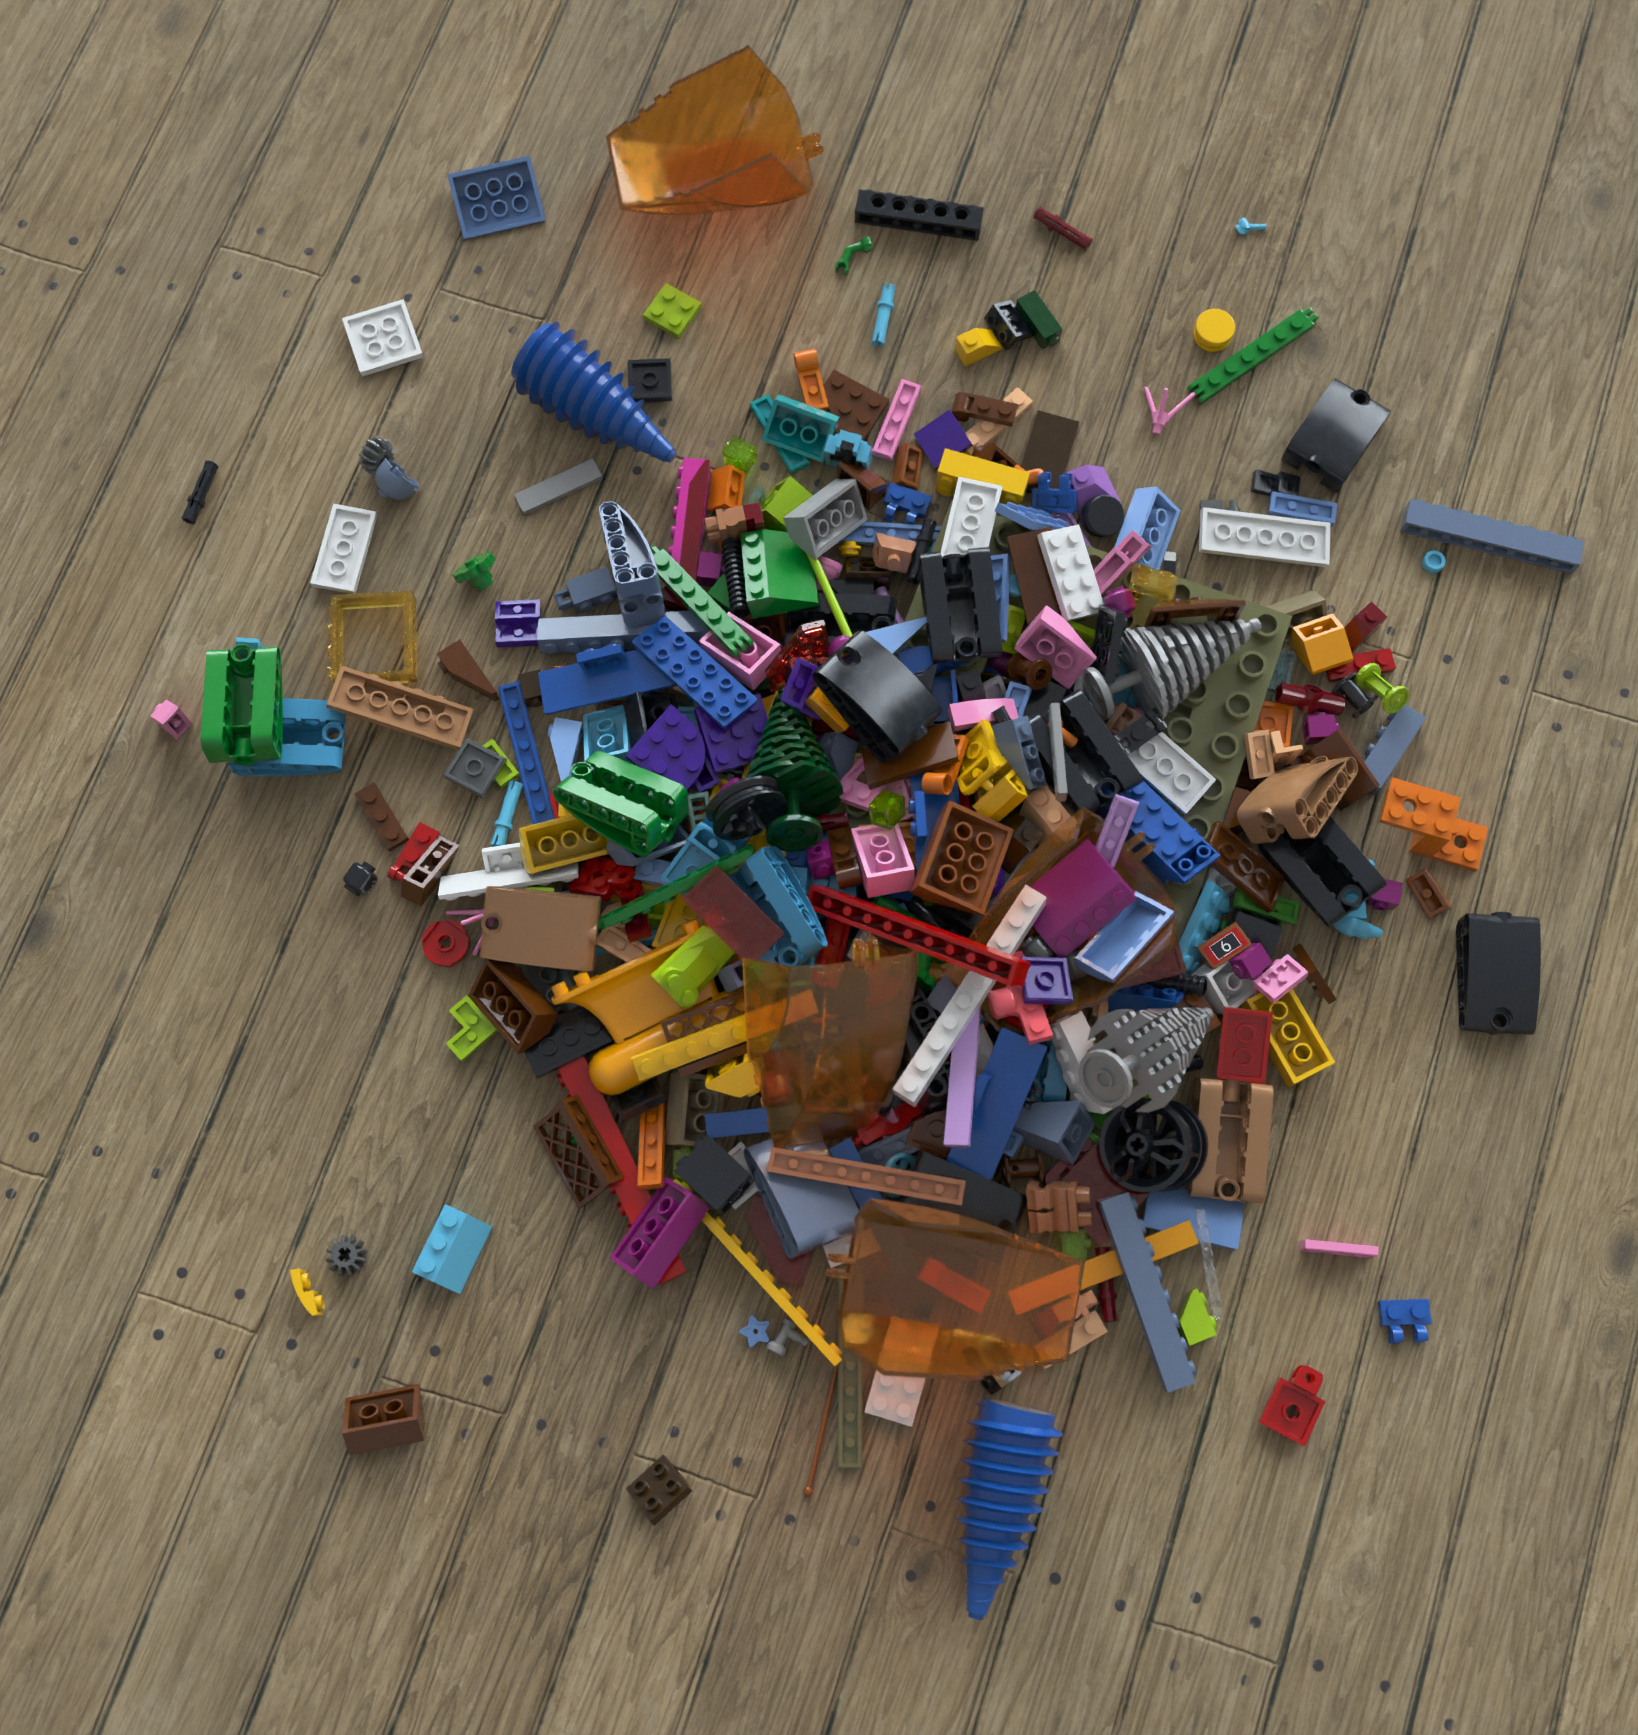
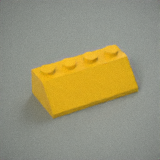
M573 815L519 828L520 851L525 871L530 874L609 854L606 850L608 839L586 826Z

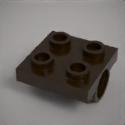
M664 1454L626 1488L627 1492L653 1526L692 1492L688 1482Z

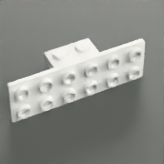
M520 843L483 848L482 856L485 870L442 876L440 878L438 897L439 900L445 899L449 901L467 895L476 897L486 892V886L525 889L530 885L546 886L556 881L570 882L579 877V862L530 874L524 868Z

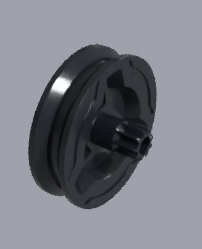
M753 776L736 781L721 790L709 802L705 814L708 821L713 824L712 829L716 837L722 840H739L762 833L770 822L781 817L786 809L787 800L780 792V786L774 778L769 776Z

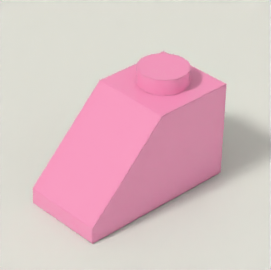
M168 700L157 705L151 715V718L176 740L192 724L180 708Z

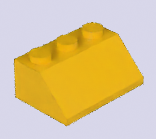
M753 1051L709 1067L705 1086L707 1089L740 1098L745 1095L751 1097L760 1091L759 1087L762 1086L763 1069Z

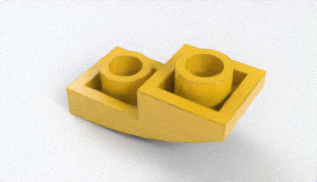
M300 1268L290 1270L295 1291L304 1307L312 1316H323L322 1310L325 1309L324 1298L322 1295H319L318 1291L308 1290L311 1287L309 1273Z

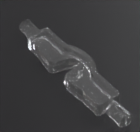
M1205 1209L1195 1210L1208 1294L1213 1318L1220 1319L1223 1318L1217 1274L1213 1263L1214 1257Z

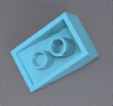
M624 705L584 714V761L595 751H602L633 764L626 758V754L632 747Z

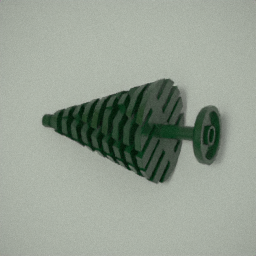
M782 684L778 687V695L772 703L768 714V721H766L761 733L762 737L758 742L746 778L769 776L778 782L780 792L787 800V806L781 817L776 818L768 825L766 840L770 846H776L781 851L799 852L813 848L820 843L823 838L822 825L813 817L821 816L822 813L828 814L836 809L842 800L839 796L844 793L843 786L806 716L780 701L786 684Z

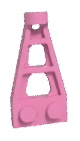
M862 757L841 779L840 782L843 786L844 794L839 797L842 799V803L872 813L883 796L887 784L869 789L867 784L857 781L865 771Z

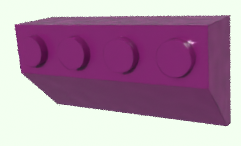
M666 1177L664 1187L658 1188L610 1259L654 1289L699 1222L704 1218L710 1206L690 1191Z

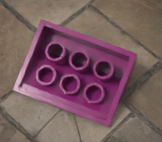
M1086 839L1029 886L1047 897L1046 905L1033 926L1059 958H1065L1137 899L1133 889L1089 839Z

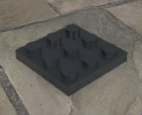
M1099 604L1092 652L1097 658L1089 667L1097 669L1106 682L1114 683L1115 677H1118L1120 671L1118 657L1123 651L1124 643L1121 638L1122 632L1127 627V617L1120 610L1108 605Z

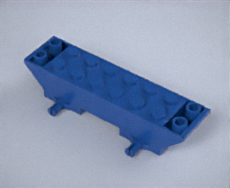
M1144 781L1121 795L1139 802L1125 839L1133 847V854L1143 865L1133 872L1134 877H1137L1138 880L1151 873L1157 876L1164 884L1169 881L1185 884L1220 858V854L1200 836L1199 831L1196 828H1192ZM1101 789L1105 795L1113 794L1110 789ZM1111 805L1103 806L1092 814L1102 822L1106 820Z

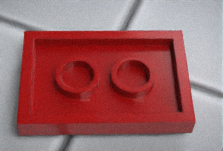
M1224 1006L1216 1078L1265 1084L1273 1012Z

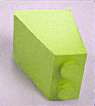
M791 476L776 484L760 505L765 528L787 532L783 517L813 495Z

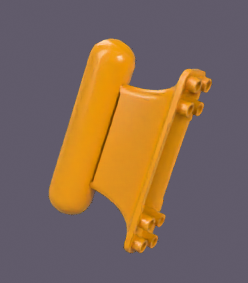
M716 909L702 914L706 922L702 925L705 927L721 929L727 923L724 916H720ZM692 919L681 924L684 933L677 936L676 939L601 975L597 974L589 978L587 971H583L573 976L576 985L567 988L565 981H562L551 987L554 993L551 1000L554 1005L573 1003L586 1008L603 1023L615 1044L596 1053L589 1063L588 1073L590 1080L601 1093L611 1096L618 1095L658 1076L655 1075L639 1081L631 1057L667 1043L660 1021L748 988L752 989L758 1009L766 1006L760 992L751 985H744L728 994L726 991L719 993L713 978L699 992L697 1002L691 1007H684L682 1009L651 976L660 965L702 926H698L696 920ZM749 997L739 998L735 1007L747 1012L751 1004ZM723 1005L718 1006L712 1016L724 1021L730 1008ZM733 1010L729 1020L743 1014ZM700 1013L693 1016L690 1024L702 1029L707 1017ZM710 1019L707 1028L719 1024V1022ZM678 1022L667 1025L669 1033L678 1038L685 1026ZM688 1027L684 1037L698 1031Z

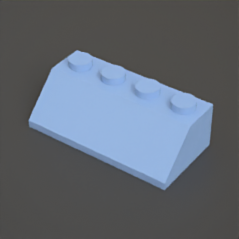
M1157 486L1136 489L1115 546L1117 547L1134 530L1151 546L1137 563L1159 570L1181 510Z

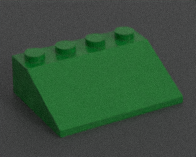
M761 529L741 533L746 599L753 619L819 606L815 572L806 552L789 538L788 532Z

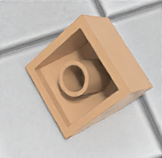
M1048 784L1038 787L1025 799L1019 815L1027 818L1044 832L1037 843L1045 853L1081 822L1064 801L1057 802L1055 790Z

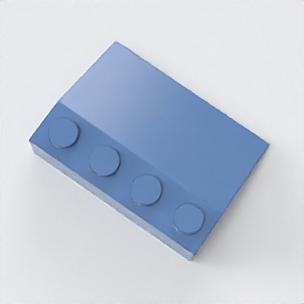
M530 156L447 174L464 239L546 221Z

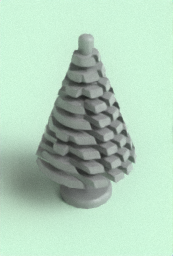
M1253 618L1247 623L1242 619H1236L1232 621V624L1229 621H1220L1215 625L1214 621H1208L1204 624L1198 622L1190 623V625L1176 624L1175 627L1169 624L1161 627H1135L1131 630L1126 628L1122 632L1121 638L1124 643L1123 651L1118 657L1119 663L1126 674L1115 678L1114 683H1108L1094 667L1084 669L1082 675L1088 697L1098 715L1103 720H1108L1113 717L1115 712L1112 695L1130 687L1133 696L1146 714L1155 707L1159 712L1157 715L1163 720L1168 713L1177 707L1178 703L1183 702L1189 693H1193L1199 684L1209 677L1210 672L1213 674L1219 668L1220 663L1223 664L1230 658V654L1238 651L1240 644L1244 645L1250 640V633L1260 631L1262 628L1261 622L1257 618Z
M1156 1008L1139 1010L1137 1012L1132 1011L1133 1009H1119L1101 1015L1092 1026L1088 1040L1104 1030L1108 1036L1087 1050V1054L1080 1061L1078 1069L1079 1082L1085 1094L1096 1104L1107 1108H1115L1120 1105L1127 1108L1147 1094H1149L1152 1100L1136 1110L1137 1112H1151L1165 1107L1175 1096L1182 1082L1181 1077L1192 1062L1194 1054L1201 1043L1200 1041L1209 1027L1210 1020L1213 1018V1012L1210 1008ZM1115 1048L1118 1053L1114 1054L1110 1050ZM1136 1079L1139 1085L1132 1089V1080Z

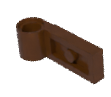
M959 392L955 396L951 412L956 420L961 422L968 421L969 417L1013 427L1018 404Z
M850 826L827 831L839 889L862 885V877Z

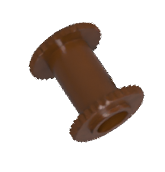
M1017 652L1008 661V677L1021 681L1026 679L1028 687L1033 690L1043 689L1052 678L1053 670L1050 662L1046 659L1039 658L1032 662Z
M1039 1150L1035 1151V1158L1008 1160L1006 1155H1002L1001 1171L1006 1187H1010V1180L1037 1177L1040 1184L1044 1182V1162ZM1012 1167H1015L1017 1169V1172H1014L1012 1170Z

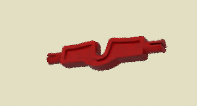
M905 1102L896 1106L893 1110L898 1119L897 1123L893 1124L886 1117L879 1116L868 1125L860 1128L856 1133L857 1136L851 1140L855 1147L861 1144L866 1147L884 1136L889 1137L903 1131L909 1126L910 1121L924 1113L920 1110L918 1104L914 1107Z

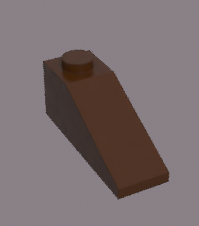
M460 639L437 653L440 662L437 664L444 674L449 673L453 680L495 702L499 700L496 690Z
M439 835L404 876L401 897L422 906L433 893L440 878L458 851L459 845Z

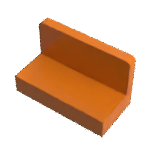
M731 464L713 470L707 509L713 511L719 508L728 509L741 506L746 472Z

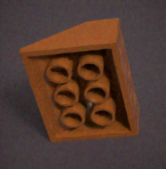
M949 800L939 811L910 893L936 904L983 916L1014 829Z

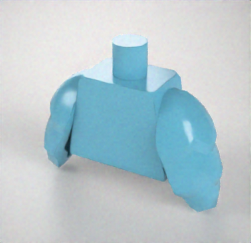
M1369 860V862L1375 867L1376 863L1373 860ZM1348 894L1345 897V900L1350 903L1358 899L1355 894ZM1365 902L1362 903L1358 910L1351 911L1333 925L1337 931L1345 936H1355L1365 940L1368 938H1380L1384 933L1382 929L1366 922Z

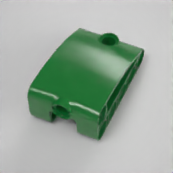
M239 644L231 651L230 649L207 651L200 741L202 750L209 763L234 762L237 765L250 766L255 761L278 760L282 758L283 684L279 647L251 650L248 645Z
M595 751L584 762L573 764L571 776L566 777L553 789L555 800L578 820L613 843L643 857L648 856L662 841L669 842L675 833L676 827L688 816V792L682 784L602 751Z

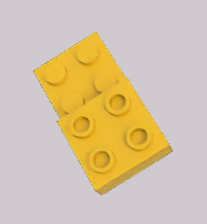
M982 719L966 734L969 743L959 769L961 775L957 778V781L964 795L969 796L975 791L981 792L982 796L972 807L979 814L999 822L1028 796L1021 778L998 749L990 722Z

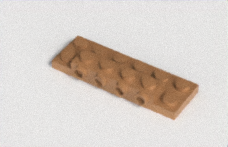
M345 666L340 667L326 704L328 709L458 751L462 745L473 713V708L448 701L442 696H433L421 689H412L403 686L397 681L390 682L381 679L378 675L366 674Z

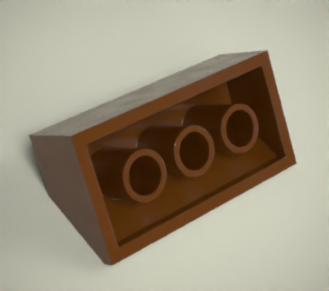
M485 959L468 996L517 1053H522L549 1034L558 1013L513 963Z

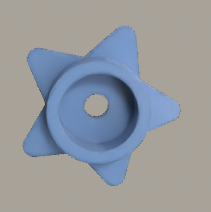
M750 1315L748 1326L740 1329L739 1333L748 1338L750 1348L758 1341L768 1343L769 1338L766 1330L770 1322H758L753 1315ZM754 1329L758 1330L757 1334L753 1333Z

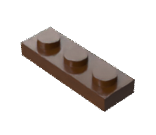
M375 782L355 793L389 852L409 841Z

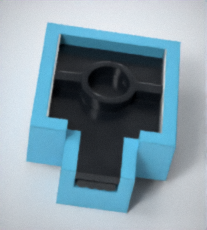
M840 430V433L835 434V436L829 434L824 449L826 465L837 467V464L842 461L870 469L872 447L866 441H862V435Z

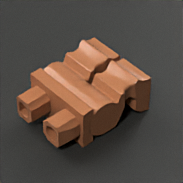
M1029 1180L1026 1187L1030 1233L1040 1234L1043 1231L1053 1232L1054 1230L1078 1232L1080 1226L1093 1224V1210L1080 1209V1203H1091L1090 1187L1078 1186V1181H1070V1183L1054 1181L1046 1185L1045 1188H1040L1038 1181Z

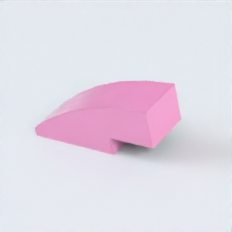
M1134 530L1117 547L1115 546L1093 570L1101 595L1121 579L1151 548Z
M982 699L949 704L947 712L953 732L972 729L982 719L989 721L991 727L996 725L997 722L991 712L1003 705L1012 720L1019 718L1014 699Z

